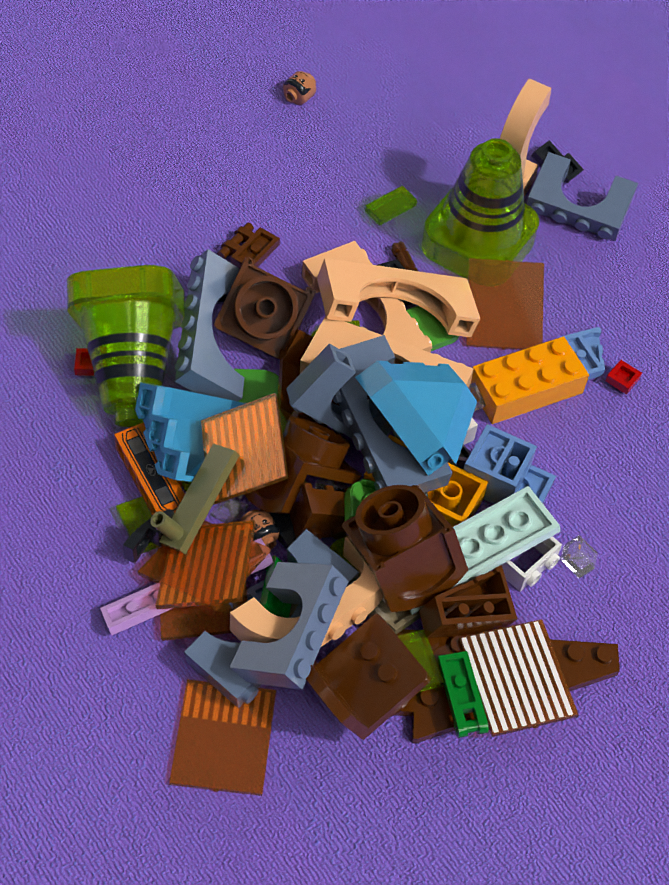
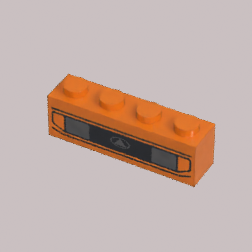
M144 422L114 434L116 450L152 516L158 511L163 512L167 509L174 511L175 514L186 494L181 488L183 486L182 481L157 473L155 464L158 461L154 451H150L143 433L146 430Z

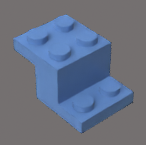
M488 424L469 455L463 469L489 481L484 500L493 504L502 501L527 486L544 503L556 478L555 475L531 465L537 446Z

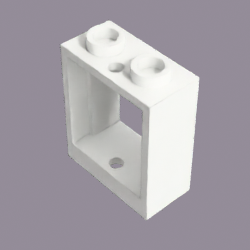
M553 536L534 546L544 556L525 573L510 560L502 564L506 580L517 590L522 591L527 585L532 587L541 578V572L546 568L551 570L560 560L558 554L562 544Z

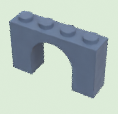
M548 152L528 196L526 210L536 215L552 218L558 223L574 226L580 231L594 233L603 239L616 241L634 198L638 183L615 176L610 190L602 202L589 207L575 205L564 196L561 189L568 174L571 160Z
M329 343L286 389L290 399L289 403L295 411L303 412L311 416L317 423H324L338 434H345L352 438L353 433L350 427H346L342 420L341 407L332 402L338 390L356 373L350 355ZM370 398L368 399V406L372 418L379 429L387 436L393 428Z
M277 562L266 588L282 603L301 604V616L294 628L286 636L275 642L262 643L242 640L230 668L248 683L302 690L306 677L310 674L311 665L313 666L348 584V580L333 565Z

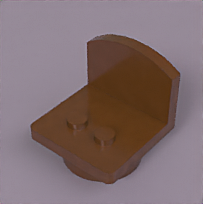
M246 256L214 322V327L262 352L280 359V348L286 350L295 331L299 328L316 290L308 286L304 289L298 288L254 265L256 260Z
M290 416L283 432H281L287 478L282 479L276 430H272L279 481L274 482L267 428H263L270 484H265L258 426L255 429L262 487L257 488L252 439L248 445L253 490L249 491L245 453L242 458L244 495L257 508L277 514L290 513L307 475L349 484L360 481L362 476L360 472L344 461V457L350 447L347 439L319 423L298 416ZM237 469V471H236V477H237V481H238V484H239V475H238V469Z
M392 485L371 493L360 503L355 516L342 523L345 535L373 572L384 601L391 612L407 611L427 604L435 596L455 586L468 571L455 529L417 485Z
M375 614L319 663L314 661L306 680L337 719L364 740L388 718L400 712L411 698L430 683L431 676L388 623L379 614Z

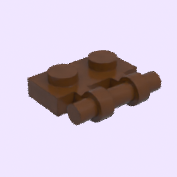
M246 223L234 232V236L230 240H226L221 245L217 255L223 259L228 255L231 256V263L239 268L245 257L248 256L256 260L254 265L259 267L280 245V238L261 227L254 233L252 232L254 230L253 225Z

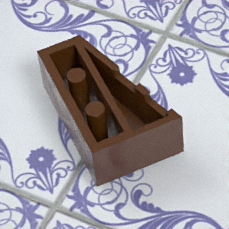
M303 483L290 511L296 539L306 529L319 540L333 537L334 539L347 537L342 528V523L345 522V493L348 488L345 489V492L334 491L333 486L325 485L323 490L312 488L311 483Z
M502 565L484 575L475 577L465 584L458 585L435 596L419 609L426 638L498 632V630L505 629L518 619Z

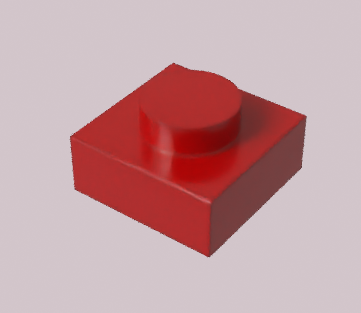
M76 348L74 372L77 376H94L96 372L92 368L91 361L93 359L90 358L87 348ZM94 348L90 352L102 355L103 349ZM96 362L93 364V366L97 369H101L103 367V363Z
M620 360L609 372L605 382L627 395L640 380L642 372Z

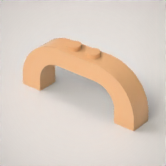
M530 78L523 86L510 110L500 136L496 154L509 159L520 169L523 178L524 196L536 180L538 164L526 160L529 142L540 117L549 105L552 89ZM495 162V166L510 171L522 184V180L516 171L503 163ZM495 168L494 173L506 176L516 183L519 188L521 187L520 183L512 175ZM496 177L493 178L494 192L509 197L518 191L510 183Z
M347 537L344 541L343 556L358 570L360 577L345 588L321 647L332 639L340 638L345 630L352 625L363 622L383 598L373 572ZM253 597L230 612V631L240 641L271 643L286 636L297 624L300 617L284 618L276 616L266 610Z

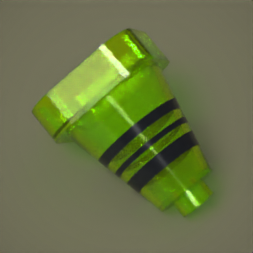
M495 138L477 145L472 150L454 186L430 213L424 225L421 247L425 256L442 267L484 287L502 285L510 278L533 248L539 227L538 214L532 207L524 203L521 158L509 142Z
M139 265L77 272L67 277V312L83 330L103 410L108 414L115 415V425L120 427H133L143 423V419H138L135 411L140 382L163 386L173 329L181 327L185 317L184 289L174 272L163 266Z

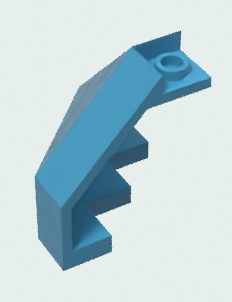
M377 360L355 377L428 476L451 459L457 464L477 400L449 364L438 363V366L425 365L419 362L390 364L388 361Z
M140 382L135 411L138 419H143L146 430L143 433L149 450L154 451L158 462L155 464L159 475L174 480L193 481L210 450L209 422L212 421L214 443L218 445L216 420L220 419L223 447L227 448L224 417L228 416L232 450L236 451L232 414L236 413L240 451L242 453L244 451L240 411L244 410L248 445L251 440L249 407L253 409L254 426L257 421V410L254 405Z

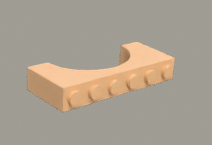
M356 241L303 260L302 278L310 288L318 293L320 289L317 276L324 258L370 265L372 263L368 259L366 251L361 249ZM374 297L364 300L374 308L381 318L384 326L383 335L408 345H414L431 353L432 343L430 338L422 333L416 319L411 318L401 300L391 297Z
M324 258L317 276L326 319L352 322L359 302L374 297H391L411 302L427 310L442 323L448 335L472 337L480 321L467 278Z
M325 316L300 360V374L329 343L341 349L383 335L345 321L326 319ZM385 336L395 355L394 364H403V362H419L431 366H438V363L449 364L469 388L474 368Z

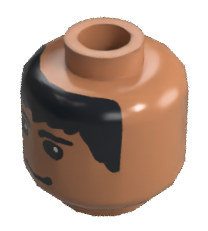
M295 72L283 84L286 100L297 105L306 103L316 93L314 77L307 72Z
M257 509L251 510L241 518L239 527H242L241 538L243 541L246 526H251L248 543L261 538L268 551L276 546V540L279 538V527L268 512Z

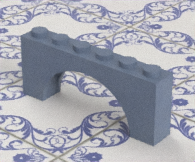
M207 249L200 256L194 257L190 264L191 274L187 284V299L184 303L185 314L181 323L182 334L178 343L179 354L175 364L176 374L174 382L195 393L239 401L243 396L245 377L236 372L220 352L213 334L212 313L215 304L224 303L240 269Z
M385 335L341 348L340 350L350 355L356 373L338 390L333 397V401L336 404L339 403L341 407L342 420L345 426H349L353 433L352 440L355 448L361 450L364 456V467L368 474L372 473L375 480V490L377 491L392 485H417L423 492H429L447 486L452 476V470L448 462L428 476L408 448L395 443L379 429L370 413L367 393L355 378L377 360L388 361L390 364H394L395 355Z
M307 529L287 548V560L290 563L333 565L348 580L347 586L359 578V572ZM298 604L290 618L301 616V604ZM204 631L184 652L186 662L239 709L244 702L248 704L256 697L259 692L258 688L262 684L248 683L230 668L240 643L223 641Z

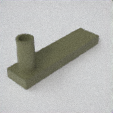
M213 443L172 519L162 511L153 514L150 522L154 528L163 534L159 541L161 544L186 555L240 456L235 450Z

